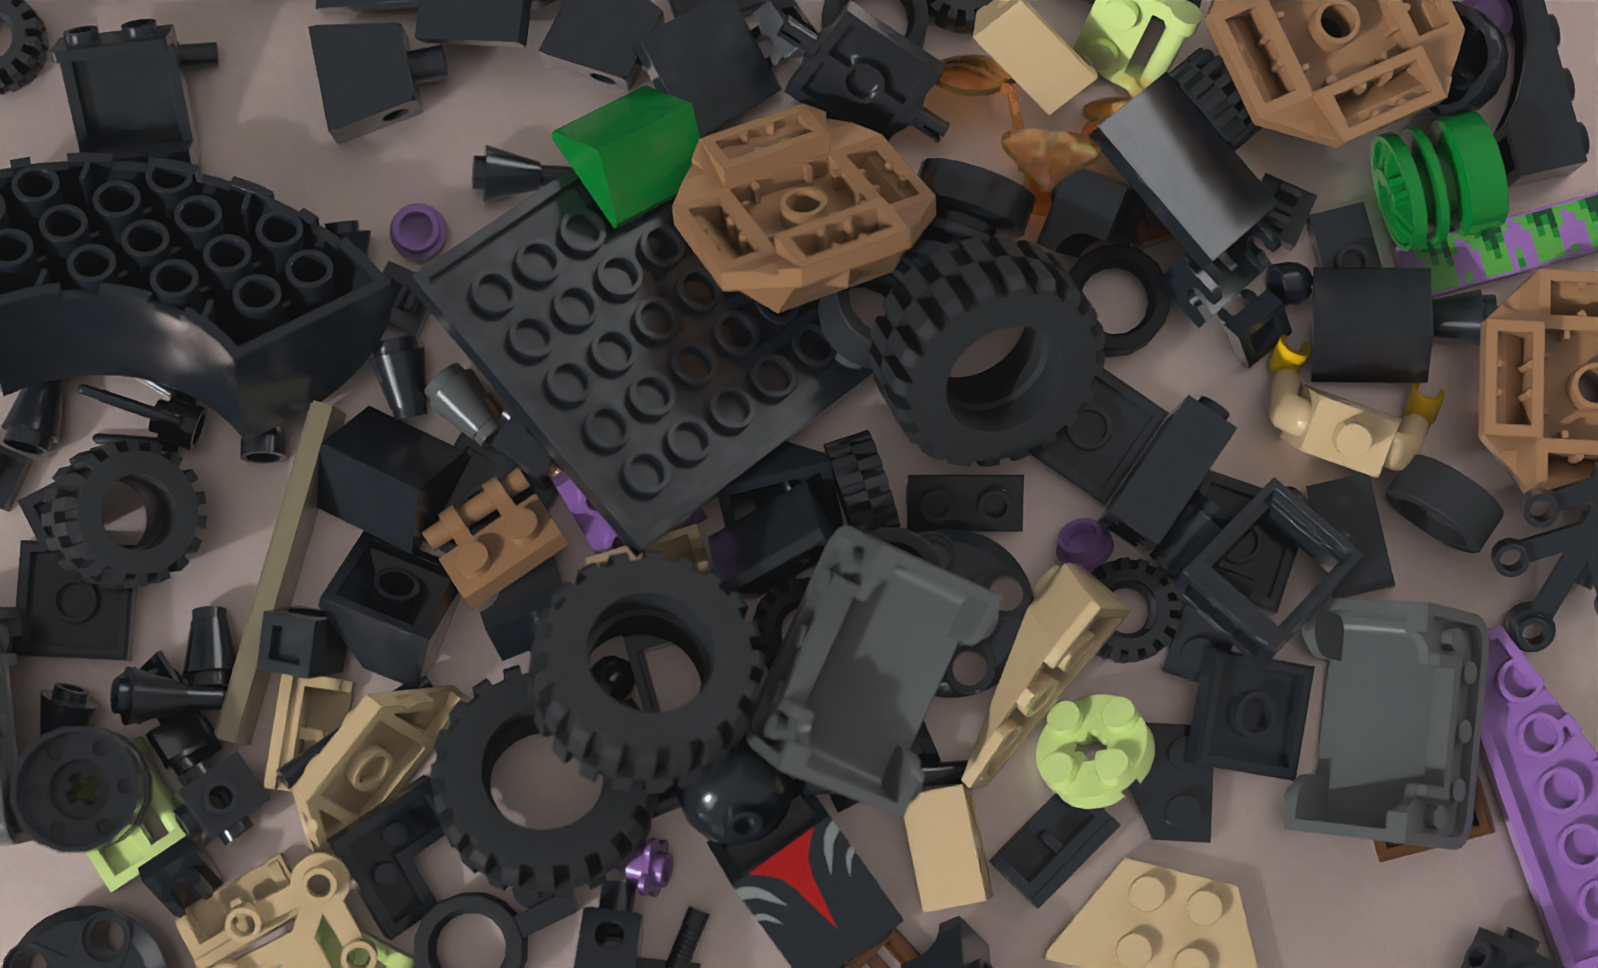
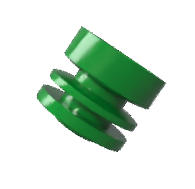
M1469 110L1436 119L1429 127L1428 138L1420 128L1410 126L1404 128L1400 135L1394 132H1387L1377 135L1372 141L1370 157L1375 195L1385 225L1399 249L1410 252L1423 247L1426 241L1433 245L1442 243L1448 238L1450 225L1457 234L1465 237L1498 228L1506 222L1509 198L1505 168L1497 142L1489 125L1480 113Z

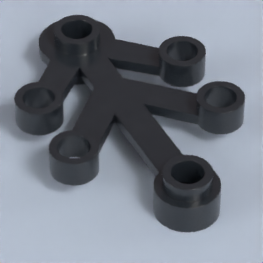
M1598 462L1594 466L1589 478L1550 490L1534 488L1526 492L1520 501V509L1524 518L1530 525L1538 528L1553 524L1561 510L1592 503L1582 521L1520 540L1504 538L1499 540L1491 550V560L1496 570L1505 577H1517L1527 570L1530 562L1562 553L1534 601L1521 602L1515 605L1506 616V632L1522 651L1538 652L1551 644L1556 634L1553 617L1586 563L1588 564L1597 595L1594 600V609L1598 615ZM1535 501H1549L1550 507L1546 513L1539 516L1530 514V507ZM1517 550L1520 552V558L1516 563L1504 565L1500 562L1504 552ZM1539 624L1543 626L1542 632L1535 638H1525L1522 636L1524 629L1528 625Z

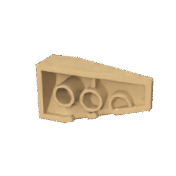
M1064 563L1061 567L1055 565L1037 582L1034 592L1038 596L1027 608L961 779L967 787L976 788L990 784L1133 610L1081 564Z

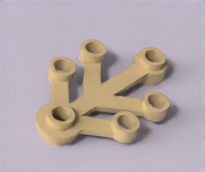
M311 853L303 857L295 865L289 885L252 904L240 903L234 906L226 918L225 930L232 940L239 943H247L254 940L259 935L263 923L298 907L300 908L292 930L236 959L219 960L212 968H273L282 963L280 968H333L316 937L322 915L325 916L344 947L341 953L342 967L374 968L378 957L377 947L371 939L364 937L344 900L349 892L351 883L350 873L345 863L330 853ZM316 874L324 875L330 880L331 888L323 893L315 892L309 886V879ZM238 914L250 915L255 921V928L247 932L238 930L233 922L234 917ZM357 947L364 948L369 952L371 959L364 965H356L349 959V951Z

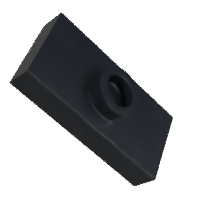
M1364 202L1308 216L1306 223L1318 267H1382Z

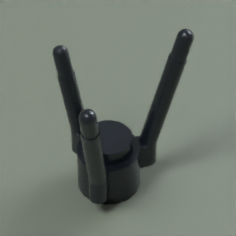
M135 378L170 399L169 401L159 399L154 407L87 384L78 386V393L80 395L149 418V431L158 434L157 437L96 433L92 438L95 444L104 445L126 439H139V444L152 441L163 445V452L174 451L179 455L181 447L193 451L200 439L206 421L207 408L196 405L197 399L182 391L163 384Z

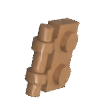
M518 467L500 480L495 475L483 483L481 486L484 490L457 509L451 505L438 514L440 520L422 532L434 551L452 539L457 543L458 546L439 558V561L472 610L570 544L536 493L519 505L515 504L512 498L531 486ZM497 509L501 517L473 535L469 528Z

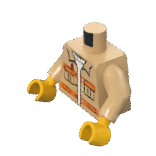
M1281 335L1267 361L1269 368L1274 372L1271 383L1269 417L1272 424L1280 429L1279 437L1300 451L1379 478L1383 467L1401 471L1411 462L1415 455L1420 454L1429 427L1436 421L1445 398V392L1442 389L1439 390L1437 397L1430 398L1419 393L1420 383H1413L1402 409L1404 417L1401 419L1400 417L1301 383V378L1298 374L1312 352L1311 345L1304 341L1300 349L1295 351L1286 343L1287 335Z

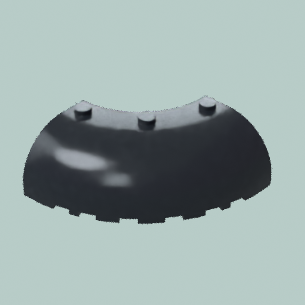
M67 153L68 161L31 164L30 157L10 160L11 168L0 169V392L3 397L30 386L68 377L107 375L138 378L163 384L201 401L233 426L246 442L309 410L310 404L314 400L322 402L338 390L367 361L387 328L392 310V283L367 255L346 237L340 240L335 234L319 225L318 216L304 207L298 211L275 200L274 192L259 184L233 176L231 181L219 177L202 174L199 165L173 159L149 156L148 163L114 161L113 153Z

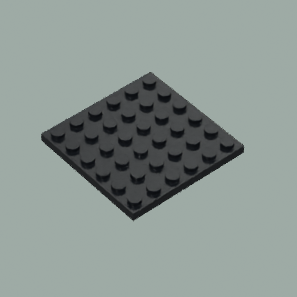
M572 168L413 274L408 286L635 557H638L643 551L651 547L873 377L874 371L848 361L831 346L821 329L818 315L820 298L776 313L740 290L723 291L675 227L672 210L675 198L614 229Z

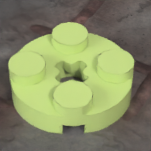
M1097 694L1082 697L1074 702L1062 701L1054 705L1048 712L1047 725L1043 729L1037 744L1036 763L1044 781L1063 801L1078 808H1102L1115 804L1126 797L1122 790L1129 787L1136 778L1141 783L1149 773L1155 754L1154 737L1131 700L1126 697ZM1100 741L1102 744L1107 745L1106 750L1097 751L1095 760L1088 761L1084 752L1090 745Z

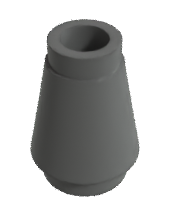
M453 363L440 371L427 385L425 394L431 400L429 407L473 441H476L482 448L491 445L504 426L499 424L501 414L473 369L465 370L459 363Z

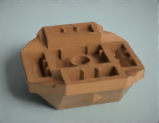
M1212 0L1204 19L1253 124L1333 148L1342 147L1437 105L1447 98L1452 81L1451 74L1465 31V27L1451 0ZM1322 17L1330 18L1338 24L1341 30V38L1332 37L1324 31L1321 25Z
M803 103L700 138L692 156V166L681 183L672 210L675 227L723 291L740 290L776 313H780L893 272L906 250L913 246L936 216V196L882 134L852 122L827 119L825 111Z
M1540 268L1529 276L1481 322L1478 438L1523 494L1534 488L1550 490L1589 478L1594 466L1598 462V401L1596 403L1587 401L1581 395L1578 387L1581 375L1592 378L1598 385V271Z

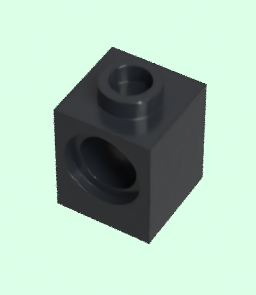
M298 605L265 610L263 612L257 669L304 679L341 673L344 670L347 645L321 609Z

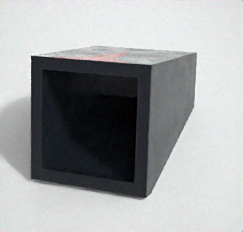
M797 777L793 780L794 790L791 806L777 829L760 840L744 845H724L711 840L706 843L732 887L792 968H844L846 962L867 947H874L884 942L891 935L893 928L902 923L904 919L817 796H805L803 794L801 778Z

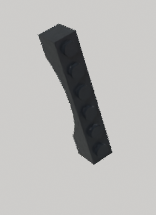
M1506 0L1513 12V25L1509 32L1512 48L1511 81L1504 110L1495 127L1493 136L1497 142L1504 164L1508 188L1570 175L1587 162L1586 155L1590 149L1587 129L1581 121L1577 122L1572 105L1575 97L1574 80L1570 70L1566 67L1562 68L1557 49L1561 39L1559 24L1553 14H1548L1544 0Z

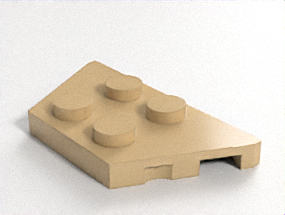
M454 685L366 694L359 705L346 715L342 726L321 753L308 763L304 774L292 788L310 853L326 852L335 855L326 839L400 791L433 750L439 731L449 728L451 722L448 714L456 703L461 700L468 704L471 699Z
M1124 857L1107 874L1104 882L1095 893L1089 896L1077 910L1074 918L1054 942L1052 941L1047 946L1043 956L1044 959L1078 968H1258L1238 886Z

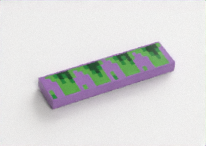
M1598 192L1508 216L1502 226L1463 237L1453 231L1448 234V238L1442 243L1433 245L1426 241L1423 247L1410 252H1405L1396 247L1392 250L1396 267L1431 268L1432 298L1597 253Z

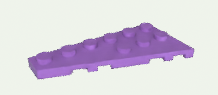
M1501 625L1488 629L1489 653L1479 751L1556 963L1565 968H1598V753L1581 733L1582 728L1572 715L1562 709L1544 686L1545 681L1503 627Z

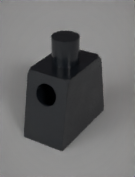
M565 0L538 50L543 66L621 92H630L641 71H646L631 42L665 24L664 13L650 0Z
M400 23L329 24L308 27L327 127L337 144L349 142L419 115L423 111L418 84L449 78L448 65L442 44L411 50L408 36Z
M607 880V882L601 885L599 906L584 907L574 968H639L644 924L643 914L633 912L637 889L635 885L623 881ZM608 941L620 943L614 948H604L601 946Z

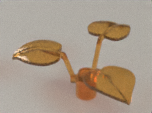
M964 54L940 60L945 66L942 76L935 83V85L944 90L964 96H987L999 92L1006 97L1013 129L1002 135L1001 145L1009 157L1018 165V171L1024 173L1023 186L1035 196L1036 202L1031 214L1046 217L1052 205L1051 192L1053 187L1066 176L1089 167L1099 160L1101 147L1090 139L1088 135L1133 99L1112 96L1099 98L1085 104L1082 114L1089 121L1084 125L1081 134L1065 131L1046 132L1036 128H1024L1017 90L1012 85L1017 82L990 55Z

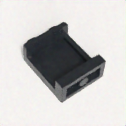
M138 19L122 24V30L99 33L98 27L93 25L79 26L64 31V37H60L50 50L52 63H60L79 152L113 153L114 161L148 163L149 156L197 165L201 153L174 24L157 26L155 19Z

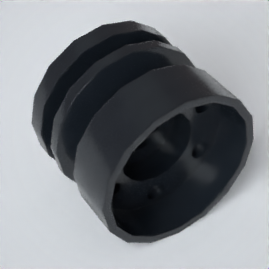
M927 158L921 162L917 175L936 196V216L913 246L906 250L900 260L909 268L916 265L920 269L931 261L930 254L943 247L948 252L959 248V241L979 237L982 243H988L990 236L1012 237V239L1024 236L1036 202L1034 194L1024 186L1003 175L962 161L945 158Z
M89 726L61 727L39 736L21 753L10 778V804L19 826L37 844L60 853L97 851L126 840L143 823L152 802L153 776L144 754L127 737L105 728ZM80 776L85 779L98 778L100 785L94 790V795L97 799L95 802L91 799H77L75 793L82 788L81 782L78 779Z

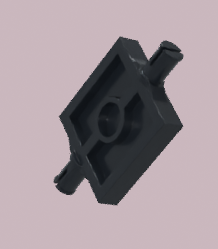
M851 0L830 26L822 29L818 34L792 18L793 16L791 15L783 22L776 36L781 37L804 53L802 64L789 79L784 91L802 104L804 103L825 111L827 119L855 123L882 134L887 141L894 134L906 129L909 125H912L933 139L935 143H938L941 137H944L949 129L950 122L945 121L923 106L926 94L943 74L945 66L943 62Z

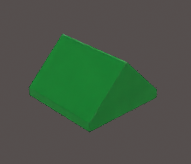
M644 85L554 130L551 138L613 228L616 229L677 196L681 183L692 166V156L700 135L692 103Z

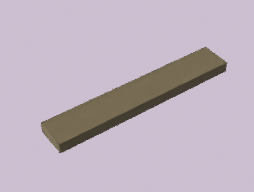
M315 400L310 404L215 729V738L232 743L251 744L271 671L257 669L263 612L265 610L291 606L319 510L317 508V490L321 443L343 426L346 417L344 412L333 405Z

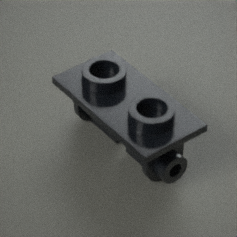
M908 475V484H906L907 529L912 532H927L941 529H960L971 532H1023L1024 475Z
M161 650L156 652L139 669L183 682L178 671L171 667ZM121 673L116 678H122L123 673ZM186 709L182 713L157 718L160 726L151 729L145 734L162 761L166 770L173 769L177 777H180L204 759L208 758L210 760L223 748L218 739L215 738L213 726L206 717L202 716L198 709Z

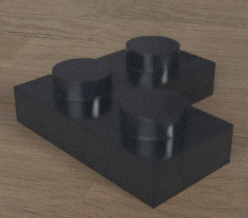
M422 775L326 839L335 856L340 858L347 866L353 886L383 936L390 940H393L422 920L437 904V901L411 859L445 836L433 799L434 791L431 777Z

